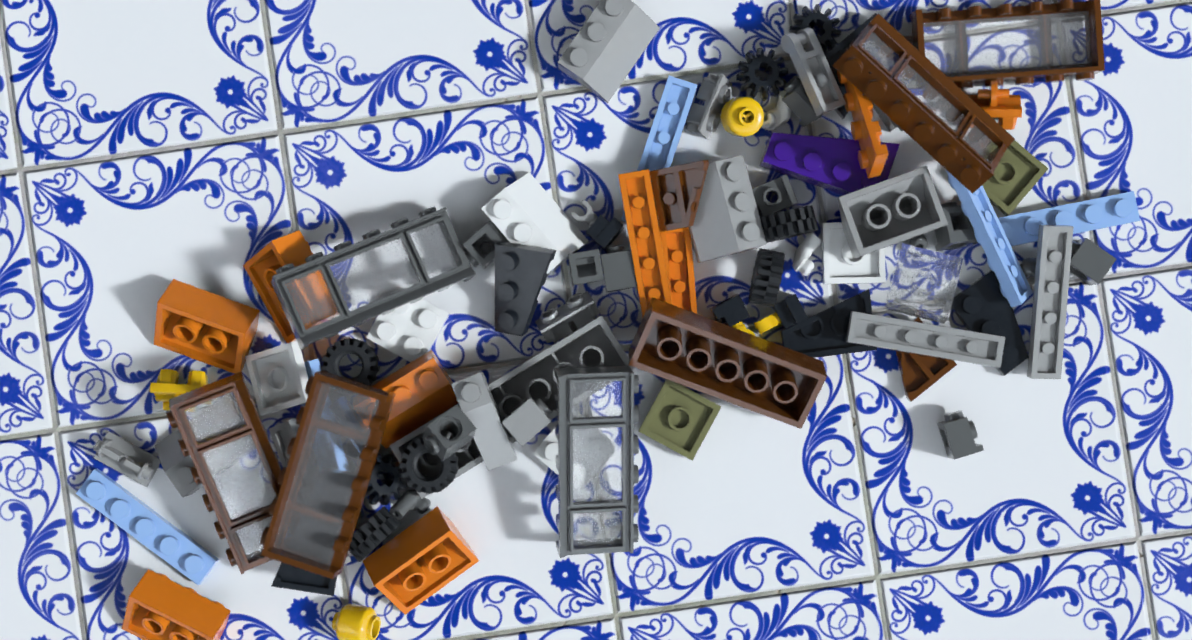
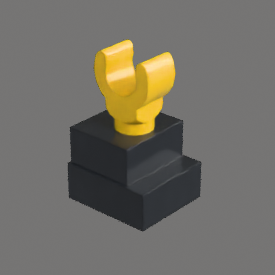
M735 294L710 308L716 320L723 318L726 325L755 336L753 331L746 329L742 322L750 317L739 294Z
M793 294L773 306L775 313L754 324L759 334H762L780 323L786 329L808 319L796 294Z

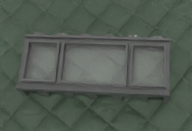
M435 207L428 208L418 214L420 218L410 222L407 218L400 219L390 225L392 228L382 233L379 229L370 231L362 236L363 240L352 244L351 240L345 241L334 247L335 252L325 256L322 252H318L305 258V264L294 267L293 263L277 269V275L273 276L271 284L300 349H306L309 344L324 338L329 339L340 331L352 326H360L369 319L381 314H389L400 306L415 303L424 296L436 291H444L453 284L460 281L466 282L474 277L476 273L470 266L448 217L446 207L440 210H436Z
M629 365L554 368V374L558 380V395H555V406L558 411V425H555L558 455H556L555 461L558 470L556 497L559 502V514H556V525L559 531V541H556V548L561 559L568 555L634 553V542H638L639 539L638 525L634 524V513H638L639 510L638 496L634 494V484L639 481L638 466L634 465V454L639 452L638 436L634 435V424L639 422L638 405H634V394L639 392L638 375H634Z

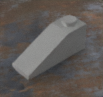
M480 372L452 383L451 386L461 410L477 428L473 438L487 470L490 471L517 460L505 426L501 423L503 422L484 373Z

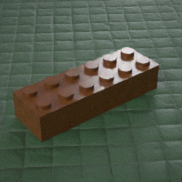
M653 297L629 348L628 365L800 429H802L827 378L824 363L821 360Z

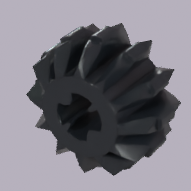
M819 4L815 5L813 13L807 6L803 7L802 15L795 14L792 18L797 25L789 27V32L795 34L807 27L811 29L814 26L819 27L820 30L816 36L824 55L828 53V47L834 48L837 46L838 43L834 38L839 37L842 31L833 28L840 22L839 18L830 20L828 17L831 15L832 10L828 8L822 14Z
M762 48L757 49L756 57L752 53L747 52L745 55L747 62L740 61L737 66L744 72L738 73L736 80L746 81L740 87V90L744 92L751 88L750 98L754 99L757 92H760L762 101H766L768 99V91L776 97L779 94L777 86L784 87L787 83L781 77L788 74V69L778 68L784 62V58L779 57L774 61L772 58L775 51L772 49L767 54V57L764 56ZM759 68L765 69L764 73H769L765 81L759 80L761 76H755Z
M380 453L377 454L364 497L369 496V504L376 505L378 501L381 505H388L390 498L392 500L400 498L397 490H405L407 487L404 483L400 482V478H402V472L398 471L400 463L399 461L392 463L393 458L391 454H385L383 458ZM377 474H383L384 479L381 481L384 484L379 485L377 483V479H380V477H377Z

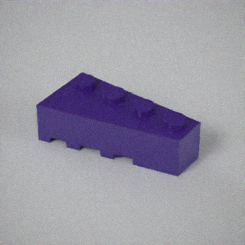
M773 132L768 139L759 166L784 175L787 174L789 177L838 194L846 195L888 180L900 144L880 142V145L886 144L889 154L881 175L868 178L866 169H861L859 165L858 150L861 149L858 140Z

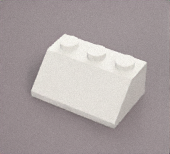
M530 172L504 188L481 208L509 242L557 250L547 270L548 276L569 259L568 254L576 253L588 242V239Z

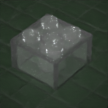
M902 243L898 251L884 309L944 324L950 315L963 258Z

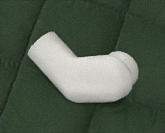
M779 91L776 107L768 112H764L762 128L765 130H776L789 121L791 109L782 101L786 91Z
M811 232L796 249L792 265L793 269L796 272L799 271L803 276H808L815 267L809 258L822 242Z

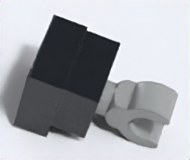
M582 200L581 203L587 208V213L584 216H578L575 212H572V217L578 222H585L590 225V228L586 231L587 236L606 251V248L623 231L624 224L615 217L610 222L602 215L598 217L592 212L589 202Z

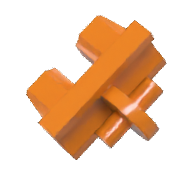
M997 80L990 81V89H978L977 95H968L992 118H998L997 123L1005 130H1013L1017 117H1022L1021 96L1009 95V89H998ZM972 123L969 129H972L975 125Z

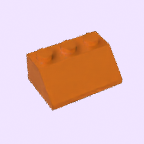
M300 230L272 240L243 265L286 343L293 342L296 338L271 284L273 276L277 275L276 270L291 263H293L294 267L306 263L305 258L313 255L308 242L304 239ZM320 271L286 284L305 329L331 320L339 314Z
M173 279L157 302L154 345L236 374L243 370L246 362L245 356H248L257 332L260 310Z
M432 349L371 386L396 393L381 444L386 449L391 444L458 404L451 386L453 382ZM358 394L353 397V407L368 429L377 399Z
M437 506L362 561L373 585L406 615L476 564L479 559L452 521Z
M148 569L129 595L122 629L143 640H220L226 628L231 610L225 608L217 601H211L199 595L192 588L183 587L171 581L164 574Z

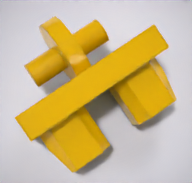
M161 369L157 383L151 382L149 391L154 393L156 401H163V410H170L169 399L208 385L206 373L204 371L192 370L189 372L188 383L178 384L179 373L177 371ZM212 400L202 404H211ZM196 406L184 411L194 412Z

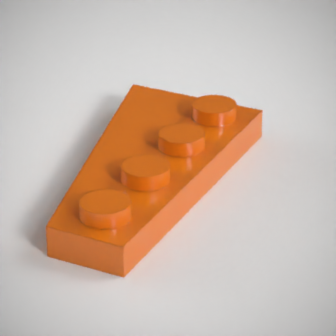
M837 70L838 81L840 84L844 83L846 93H844L845 109L847 112L851 111L853 122H851L852 137L854 140L859 141L861 149L858 150L859 165L861 169H866L868 178L878 177L882 173L889 152L886 144L880 145L882 131L879 121L872 122L873 103L865 95L863 96V93Z

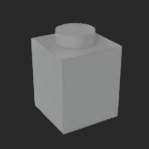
M531 397L501 423L518 443L524 446L552 421L548 417L552 411L540 398L535 402Z

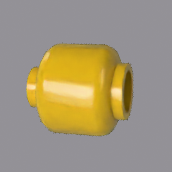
M732 98L722 108L721 122L725 130L731 135L739 137L752 136L763 125V108L753 98Z
M351 603L343 606L340 612H336L332 621V628L336 631L338 640H376L381 626L380 618L373 608Z

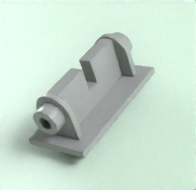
M709 73L708 77L703 78L696 98L705 101V104L702 106L693 103L685 122L688 124L686 130L696 134L699 131L708 140L712 132L717 130L720 123L721 110L724 104L730 100L732 94V83L723 74H720L719 77L716 74Z
M587 291L583 294L577 293L571 296L566 301V304L557 309L552 308L541 314L540 319L535 322L546 342L550 343L553 341L556 343L573 333L568 325L569 322L573 320L577 328L580 329L595 320L600 311Z
M110 431L107 432L103 441L99 440L95 444L93 449L96 451L94 459L145 487H148L161 463L158 457Z

